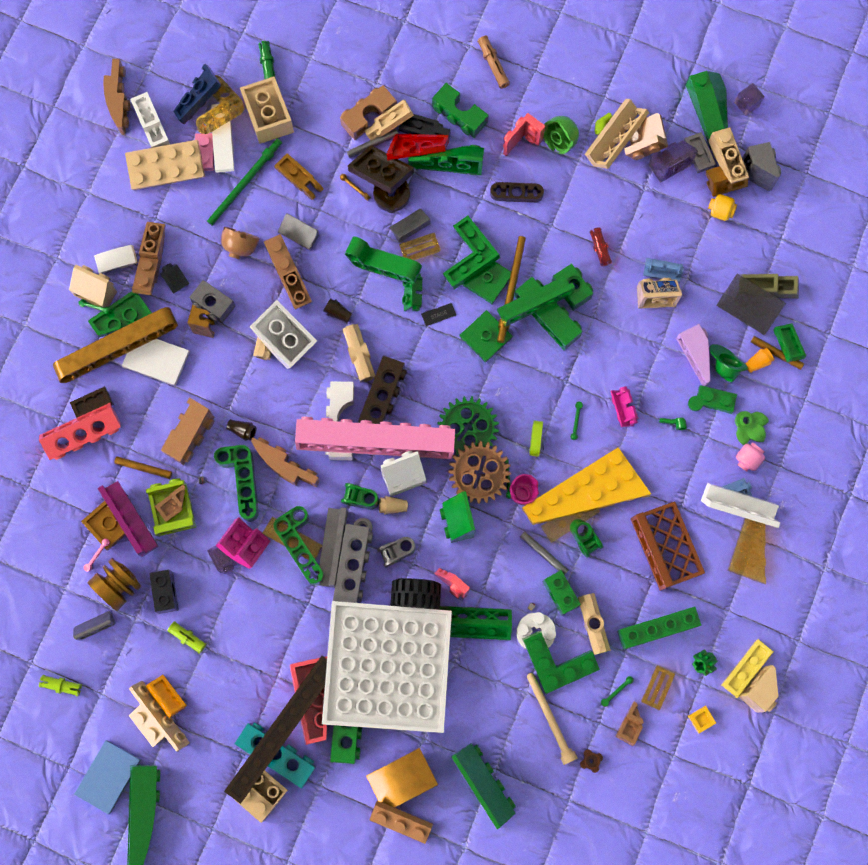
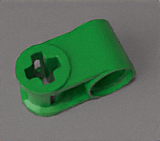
M345 483L346 490L341 503L370 510L378 506L379 498L374 490ZM369 495L375 497L374 502L371 504L365 503V498Z
M576 519L571 523L570 531L586 558L598 548H603L602 542L589 523L581 519ZM584 525L583 532L578 534L579 526Z

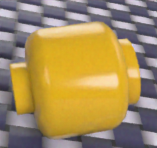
M719 194L715 199H711L708 209H711L712 217L727 221L729 218H733L737 204H735L734 198Z

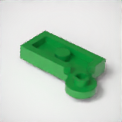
M700 385L697 396L689 399L688 407L692 411H699L704 406L732 414L737 394Z

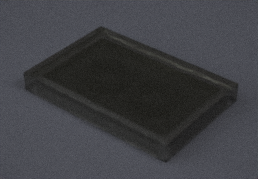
M737 273L716 306L765 335L786 303Z

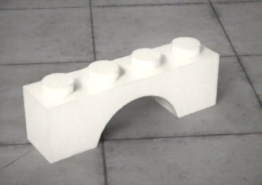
M330 381V387H327V399H330V406H326V417L338 422L341 413L349 406L354 405V382ZM325 452V455H329L330 460L353 461V453Z

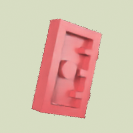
M529 113L524 118L520 117L515 124V129L508 131L504 137L503 154L507 156L523 136H525L528 142L539 146L543 141L545 125Z

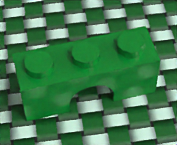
M445 83L432 98L433 109L437 113L445 115L451 124L458 125L464 134L475 138L488 123L489 115L475 104L467 111L457 109L456 105L460 101V93L448 83Z

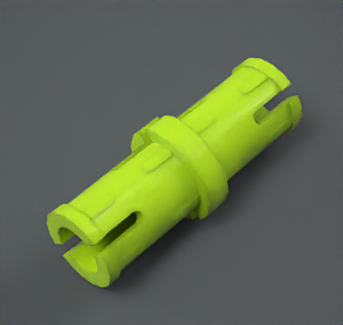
M176 621L167 630V632L180 639L183 645L187 644L199 654L207 645V643L193 635L191 630H186L177 624Z
M42 675L40 678L41 681L45 682H39L40 688L55 690L59 694L64 692L79 696L81 691L75 689L82 688L80 683L65 681V678L57 679Z

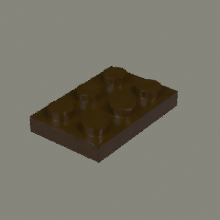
M372 145L347 165L349 172L390 194L414 174V167L399 159L387 160V153Z

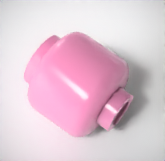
M753 442L751 445L747 443L736 455V459L739 461L737 465L746 472L748 469L756 471L765 460L763 454L765 451Z

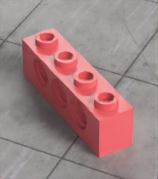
M108 403L40 434L39 442L49 460L53 458L57 460L64 457L66 452L81 449L88 442L95 443L99 441L101 436L107 433L108 435L119 431L118 428L121 427V422L111 403ZM96 421H101L104 423V426L96 428L93 424ZM82 429L86 431V434L78 436L76 431ZM66 438L69 442L67 444H60L58 439Z

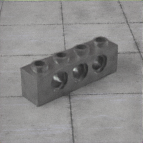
M346 524L333 601L351 603L362 601L363 590H360L361 582L365 583L367 572L363 570L364 563H368L370 551H367V545L372 543L373 532H370L369 527ZM354 540L362 542L361 550H353L352 542ZM352 559H356L359 563V567L355 571L351 570L348 566L349 561ZM349 578L353 579L356 583L353 590H349L345 586V582Z

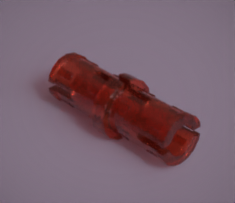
M594 228V232L593 230L589 232L594 243L593 249L597 252L600 266H607L608 263H612L607 249L608 243L604 240L601 228Z

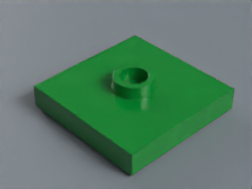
M494 262L462 285L490 304H493L509 282L511 271Z
M487 310L459 335L485 363L513 338L507 331L505 342H497L500 329L498 328L499 322Z

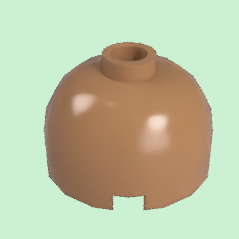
M225 226L221 235L223 248L230 252V257L240 259V256L247 257L251 255L259 242V237Z

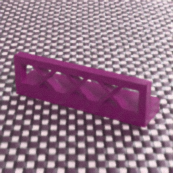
M119 481L106 488L103 485L97 488L139 556L143 557L159 547Z

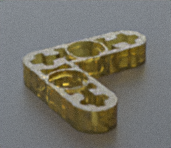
M218 75L215 76L222 86L213 94V97L220 104L196 119L197 130L201 134H208L244 111L241 98ZM223 93H229V94H230V95H229L228 97H226V98L220 97L221 94H223ZM218 113H223V114H225V115H224L223 117H221V118H216V117H215Z

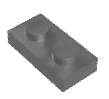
M702 132L684 138L683 142L697 173L715 167L716 163Z

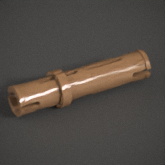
M487 35L480 37L477 42L482 49L483 58L487 60L499 88L503 89L509 86L510 81L499 62L496 49H493Z

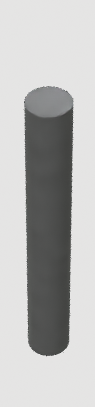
M394 129L384 136L374 138L346 151V153L351 158L364 152L371 145L375 147L394 138L398 132Z
M526 532L520 536L522 540L558 571L562 570L564 575L569 571Z

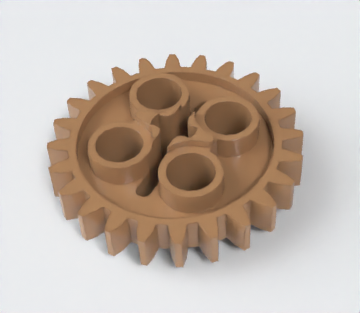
M472 441L470 448L464 444L465 450L458 449L460 455H453L456 461L449 463V465L454 467V469L448 470V473L454 474L449 478V481H455L452 484V488L458 487L456 494L466 491L467 496L470 497V503H472L474 498H477L478 504H480L483 498L486 503H488V497L495 500L494 494L497 493L501 496L500 488L506 490L504 482H510L506 478L507 475H511V472L506 470L510 467V464L504 463L508 459L507 456L501 457L503 451L496 452L497 445L490 448L489 442L483 446L482 441H479L478 446H475V443ZM470 456H477L479 460L477 464L471 465L468 463V458ZM486 456L482 467L484 474H480L477 488H473L477 478L475 470H479L482 457ZM490 461L496 462V469L488 470L486 468L487 463ZM465 474L473 476V480L470 483L463 482L462 477ZM483 480H490L491 486L487 489L482 488L481 482Z

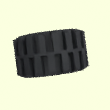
M400 578L393 580L390 605L438 610L440 609L441 584L425 579Z

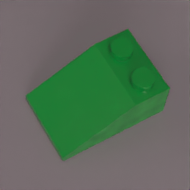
M464 491L443 502L442 508L439 509L441 519L446 520L447 527H444L446 539L450 538L451 543L474 538L475 526L467 493Z

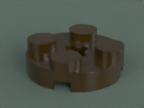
M407 181L395 190L394 197H389L388 192L374 185L373 196L377 206L389 213H394L404 208L410 198Z

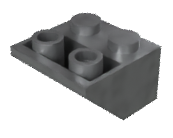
M770 142L749 146L742 157L745 168L748 171V180L767 191L773 189L781 176V168L775 160L776 152L771 147Z

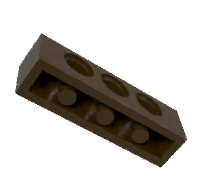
M386 356L382 357L358 423L362 420L372 421V424H380V422L385 421L387 415H391L394 407L391 403L394 397H398L401 388L398 387L399 382L404 380L407 373L405 363ZM387 376H392L395 379L392 383L384 381ZM381 393L388 395V398L384 401L379 400L377 397ZM373 411H380L381 416L373 418L371 413Z

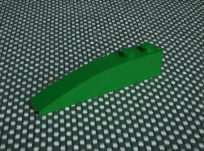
M130 765L127 865H143L148 852L154 825L156 803H159L160 791L156 790V783L160 782V769H157L156 765Z

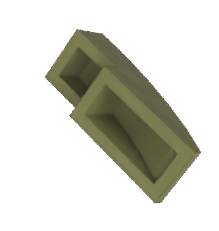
M740 274L739 293L760 297L799 299V277L779 276L778 274Z

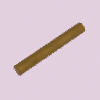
M753 336L751 343L762 349L767 348L771 354L787 362L783 351ZM799 360L788 362L800 370L804 365Z
M118 456L115 458V464L168 479L172 476V472Z

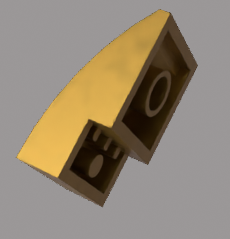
M420 748L367 775L378 801L394 808L438 785Z

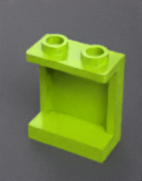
M180 478L172 479L168 484L156 483L146 489L155 524L153 527L155 535L160 537L196 528L188 487L184 480ZM184 485L183 509L166 522L154 506Z

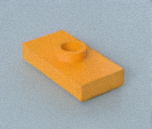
M164 675L147 684L146 688L169 718L187 706Z

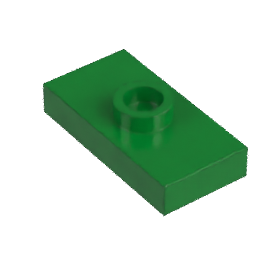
M792 323L774 328L773 331L787 363L802 360L806 357Z

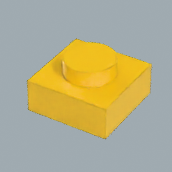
M706 706L688 715L698 733L716 724Z

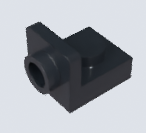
M169 263L161 268L163 271L160 275L173 294L189 284L176 263L174 265Z

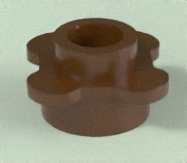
M590 749L584 751V759L580 762V766L583 769H591L593 773L599 771L600 761L603 760V756L600 753L595 754Z

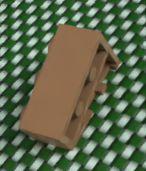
M190 397L186 402L190 404L185 414L181 413L178 419H180V422L175 430H171L161 449L165 455L182 465L191 460L194 454L193 450L202 443L206 430L211 429L214 424L213 419L215 418L208 408Z

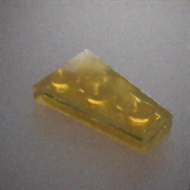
M744 518L727 571L766 584L765 524Z

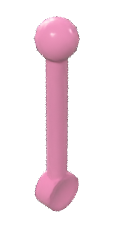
M105 538L102 540V545L88 564L84 565L85 571L92 570V564L105 546L109 545V539Z

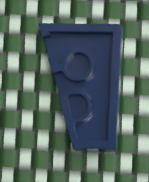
M204 64L201 68L204 70L199 78L195 77L192 83L194 85L191 91L184 94L173 111L182 124L190 120L222 86L207 64Z

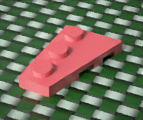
M441 568L434 573L450 587L449 592L457 599L459 597L464 599L469 594L470 587L455 574Z

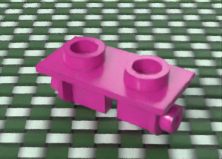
M624 386L619 388L620 390H611L612 402L615 405L621 427L634 426L633 424L638 423L637 419L639 418L635 406L628 407V404L633 402L630 389Z

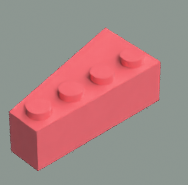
M320 658L290 664L289 667L295 692ZM325 687L300 720L305 745L326 740L327 725L322 724Z

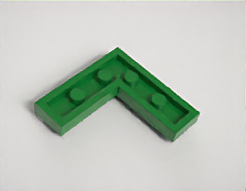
M469 216L463 218L453 227L473 253L443 273L454 290L500 258L499 253Z
M541 631L522 638L546 694L600 670L591 650L556 666Z

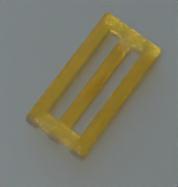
M435 233L399 244L403 257L412 260L441 251ZM432 240V241H430V242H427V243H424V244H421V245H418V246H415V247H412V248H409V249H406V250H405V248H408V247H411V246H414V245H417V244H420V243H423V242ZM433 245L435 246L434 248L407 257V254L419 251Z
M657 665L641 702L660 710L675 673ZM660 671L662 672V674L659 678V681L655 687V690L652 694L650 701H648L647 698L651 692V689ZM667 674L669 678L658 703L655 704L654 701Z

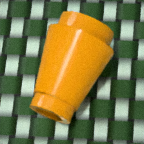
M767 348L760 349L745 363L748 367L747 370L751 373L769 366L774 361V357Z

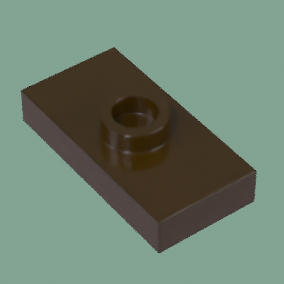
M105 386L70 402L76 418L108 403L114 405Z

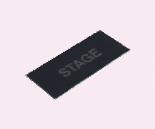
M452 303L421 313L425 325L428 326L456 316Z

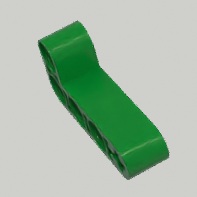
M355 236L352 237L345 252V256L358 268L410 284L415 283L422 268V265L415 260L371 248L366 241Z
M245 445L218 448L214 453V458L219 466L223 468L235 467L238 507L241 517L247 522L255 521L259 511L254 461L251 450ZM242 451L248 452V456L245 459L238 458ZM222 454H228V460L224 462L219 460ZM243 470L250 471V475L247 478L240 477ZM245 489L252 490L249 497L242 496ZM246 503H249V507L253 511L250 512V516H247V514L244 513L248 511Z
M296 506L277 518L273 527L307 581L311 585L317 586L323 582L324 573L297 533L298 529L308 523L309 515L304 507ZM298 512L305 514L304 519L301 521L294 519L295 514ZM281 523L288 524V528L284 532L278 530V526ZM291 539H298L299 544L297 547L291 548L289 547V541ZM302 555H308L309 562L301 564L299 563V558ZM312 567L315 573H319L317 580L314 578L310 579L312 574L308 568Z

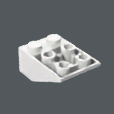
M413 451L405 452L401 458L396 460L394 458L387 459L381 465L382 477L390 497L426 484V477L418 451L414 453Z

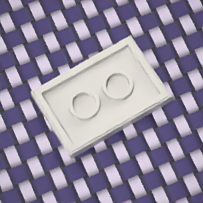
M154 339L128 352L122 367L176 386L190 352L162 340Z

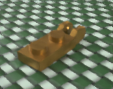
M288 153L274 165L278 172L301 192L303 191L311 200L315 198V195L307 188L310 183L317 191L321 192L323 190V187L314 179V176Z

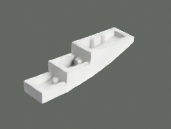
M146 92L131 98L130 100L151 148L170 145L148 93Z
M211 104L215 172L234 171L230 104Z

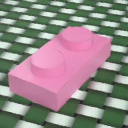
M212 133L195 134V140L199 141L204 171H214Z

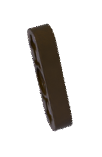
M496 182L490 188V196L495 201L536 203L542 200L544 194L543 187L536 183ZM497 188H500V195H497L495 192ZM507 188H509L508 196H506ZM519 188L522 194L514 196L511 191ZM533 190H537L538 194L536 197L533 194Z

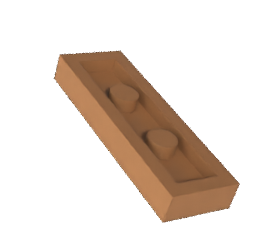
M378 800L369 819L374 823L424 844L433 826L428 821Z

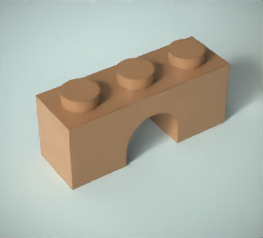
M384 85L380 88H375L365 99H360L353 108L347 109L341 114V125L355 141L369 128L368 122L364 118L366 114L375 112L381 115L395 106L397 100Z

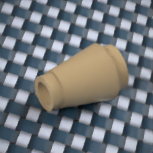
M389 496L380 497L379 513L387 515L407 512V500Z

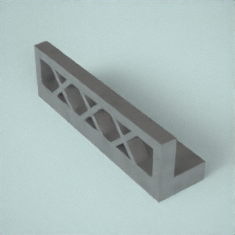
M341 507V510L328 508L319 564L324 573V580L318 586L335 588L348 515L347 508Z

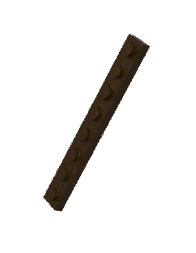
M321 656L225 789L224 792L240 804L325 687L327 658Z

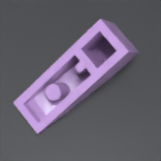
M698 324L679 333L676 339L702 386H707L710 382L708 333Z

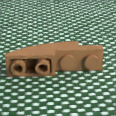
M112 59L111 76L104 75V95L109 113L116 127L122 135H125L126 128L129 127L127 111H130V100H127L124 94V83H122V79L126 75V69L120 59Z
M146 223L139 250L140 259L132 287L133 293L152 295L161 265L165 224Z
M281 234L264 241L272 263L294 309L296 310L311 303L312 300Z
M260 437L258 440L252 438L251 442L257 453L277 475L295 486L300 479L317 487L320 480L316 472L310 469L304 471L299 468V464L293 461L288 463L289 456L284 448L277 445L274 448L268 445L269 442Z

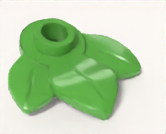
M739 412L735 417V424L738 427L736 436L742 445L747 444L750 439L756 442H764L766 432L763 426L769 422V419L761 412ZM744 417L747 418L746 424L743 422Z

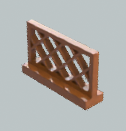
M675 501L644 513L636 514L630 518L660 591L705 574ZM670 507L674 513L672 520L663 516L665 509ZM653 515L658 517L656 526L649 524L646 516ZM661 520L671 524L668 532L658 528ZM673 526L681 529L682 534L680 538L671 534ZM656 532L666 536L663 544L656 542ZM669 538L678 541L675 550L666 546ZM681 543L688 546V556L678 552ZM664 550L673 553L671 562L663 559L662 554ZM676 556L686 560L683 568L674 565ZM688 563H694L698 572L691 573L687 571ZM672 568L681 572L679 579L675 581L670 576Z

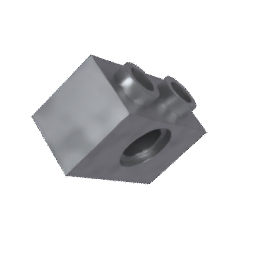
M204 280L189 297L193 303L192 305L207 310L210 313L207 317L213 322L219 321L223 323L235 308L232 299ZM209 301H216L215 305L211 307L207 306V303Z

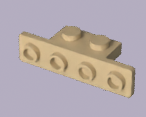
M143 681L132 685L129 690L140 705L129 717L151 746H156L166 737L175 751L178 752L186 747L190 742L185 734L181 732L173 719L166 715L146 688L147 685Z

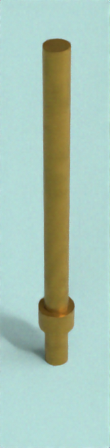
M524 236L518 237L505 304L512 302L514 298L526 240ZM499 319L498 324L500 329L497 342L499 343L505 342L506 332L510 325L505 327L502 319Z

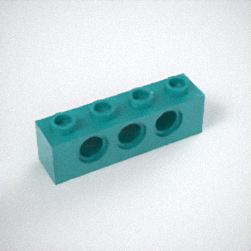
M256 722L253 725L247 723L236 740L235 745L251 754L256 747L255 740L258 737L263 738L266 734L263 732L264 728ZM289 744L286 747L282 745L280 748L282 752L281 758L278 760L273 758L268 767L302 789L316 769V766L313 765L315 761L306 755L302 758L296 754L298 750ZM291 759H295L299 763L296 771H292L288 767Z

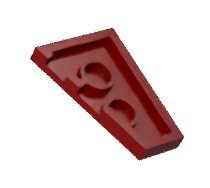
M395 134L386 154L387 160L445 152L449 144V135Z

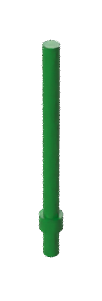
M277 138L269 148H266L261 153L260 159L209 217L207 222L211 226L219 219L263 165L274 157V152L282 144L281 140Z

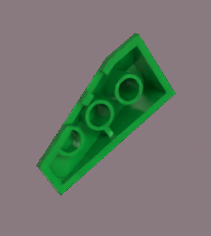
M704 71L689 76L686 88L708 142L713 132L728 128L727 92L720 73Z
M478 145L448 149L445 152L409 157L408 165L414 167V169L481 175L484 148Z

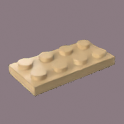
M198 140L125 153L131 190L205 177Z

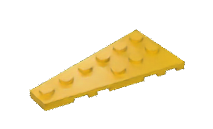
M617 447L541 495L534 502L522 507V510L532 525L564 516H572L584 511L588 512L612 506L624 501H632L640 497L651 496V493Z

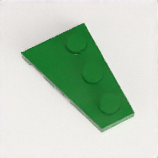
M131 291L109 306L111 308L110 314H105L104 311H101L88 320V322L100 338L152 312L139 294Z

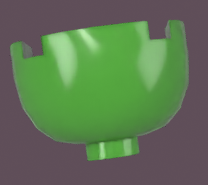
M555 116L544 124L545 132L543 138L551 150L554 151L556 149L560 151L559 154H565L577 144L579 130L575 122L569 117Z

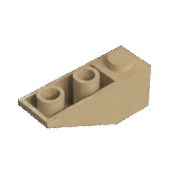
M731 128L713 132L708 142L714 158L730 183L749 179Z

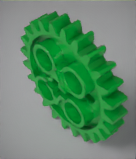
M463 396L462 402L456 398V404L453 405L449 402L450 409L443 408L446 414L439 415L443 421L437 422V425L451 426L456 424L460 427V432L455 434L454 450H456L455 455L457 456L459 455L458 449L465 450L464 439L467 436L475 438V446H478L479 441H482L483 446L489 442L490 447H493L490 440H497V437L493 435V433L499 432L498 429L494 428V426L499 425V422L493 421L497 414L491 415L490 413L493 408L486 409L487 402L481 405L480 398L477 402H474L473 396H471L470 401H467L466 397ZM462 410H470L472 416L469 419H464L461 416ZM479 414V417L472 424L471 428L473 430H468L463 438L457 441L459 435L464 431L465 426L463 424L468 425L472 418ZM484 421L487 428L480 431L477 429L476 423Z

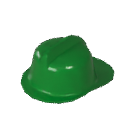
M717 344L710 345V353L716 358L715 371L728 382H733L741 371L748 369L747 365L740 361L729 349Z

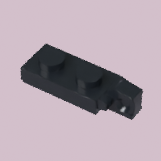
M415 114L399 125V131L409 134L449 135V138L451 135V130L443 128V124H440L439 121Z

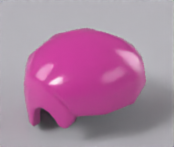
M529 474L517 476L510 485L511 498L518 505L526 506L534 502L539 494L538 481Z

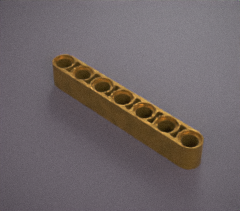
M161 308L53 363V368L59 382L68 383L174 330L178 326L171 308Z

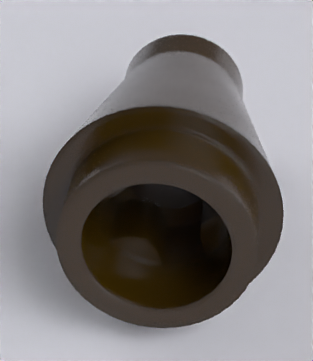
M331 298L323 310L327 313V316L346 323L352 315L340 302Z
M232 419L228 421L226 426L227 430L245 441L252 440L257 429L251 422L235 421Z

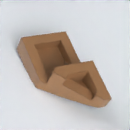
M184 485L154 506L166 522L183 509Z
M635 701L630 706L615 736L631 746L635 745L644 723Z

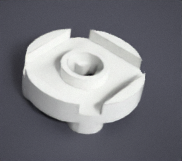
M540 612L524 616L519 621L516 634L519 644L527 650L522 638L531 635L533 632L532 628L535 627L536 629H541L549 648L556 637L553 621L547 615Z

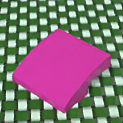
M238 517L233 521L216 546L231 559L250 569L268 546L270 540L258 528L252 530Z

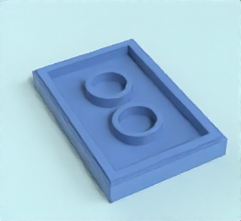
M105 740L74 795L101 811L110 814L130 780V765H138L141 759Z

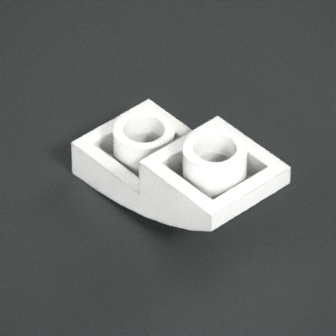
M133 245L94 255L98 272L102 274L138 263Z

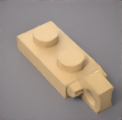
M402 100L374 119L375 122L372 126L365 130L370 140L384 136L414 116L406 100Z

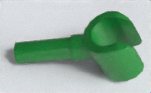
M660 418L659 422L676 424V430L686 429V420L684 418Z

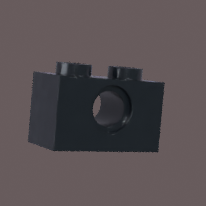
M168 569L149 573L155 612L162 614L178 611L173 572Z

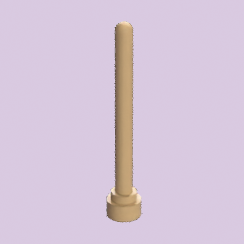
M529 673L527 679L562 751L560 759L563 765L578 759L575 751H572L571 748L569 749L535 675Z

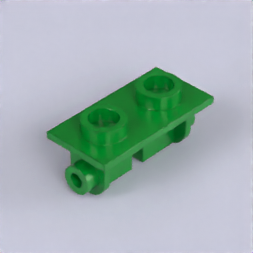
M420 273L414 284L403 282L404 295L402 304L404 305V311L410 308L413 311H420L422 307V294L416 293V291H422L423 278Z

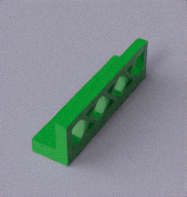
M563 276L497 308V312L505 327L572 295L575 286L573 283L569 284L566 277Z
M440 606V609H438L452 611L450 637L511 640L512 609ZM459 614H465V615H467L468 617H466V618H460V617H458V615H459ZM485 615L487 618L479 619L477 616ZM508 616V620H499L497 617Z

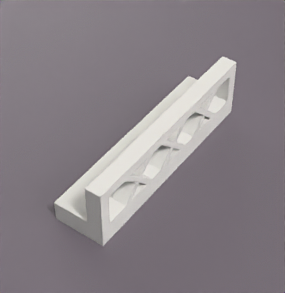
M707 483L701 501L708 507L779 528L780 522L774 519L779 505Z

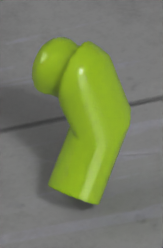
M607 113L596 121L594 131L597 136L612 118L611 113Z

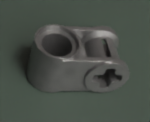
M402 537L379 547L377 551L383 557L384 567H388L411 556L415 552L416 546L411 538ZM404 542L412 544V548L407 552L401 549Z

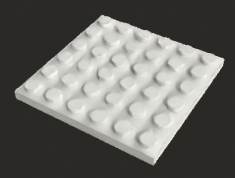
M332 601L322 724L444 733L452 611Z

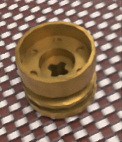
M111 558L108 562L114 569L111 570L104 565L103 569L107 576L103 577L96 573L87 583L109 606L118 611L127 602L122 593L125 591L133 596L134 592L129 586L132 585L135 589L139 590L141 585L137 581L136 576L124 564Z

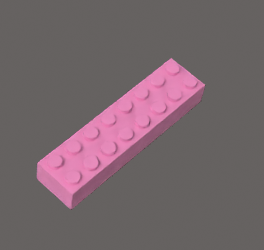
M301 417V419H297L295 444L297 450L388 456H402L403 453L413 451V453L418 451L420 458L452 459L455 429H451V426L440 425L439 428H433L429 424H420L417 427L411 426L410 423L392 425L391 422L383 421L380 424H372V421L368 420L353 423V420L341 419V422H337L331 418L313 420L312 417Z

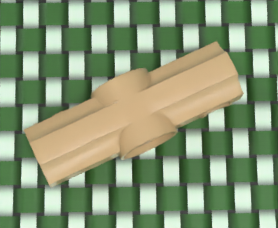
M358 324L346 326L342 330L360 383L371 381L375 378V373Z
M592 593L578 597L585 622L584 627L587 630L593 654L597 655L611 651L604 629V620L600 615L595 594ZM591 619H596L599 622L598 629L590 627L589 621Z

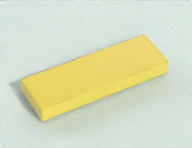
M757 639L721 686L738 698L774 651Z

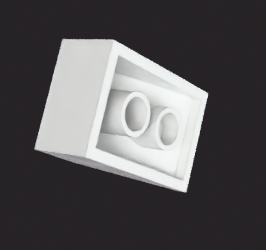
M278 300L250 326L270 352L287 369L291 368L317 342Z

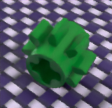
M704 649L693 656L695 661L692 665L697 673H703L704 676H707L717 670L714 665H716L718 660H716L713 653L706 652Z

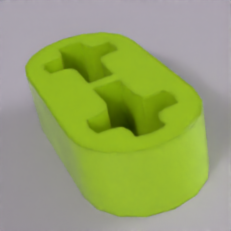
M533 420L529 456L539 457L543 421Z

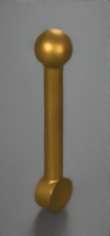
M346 174L340 175L342 181H346L367 201L370 199V196L351 182Z

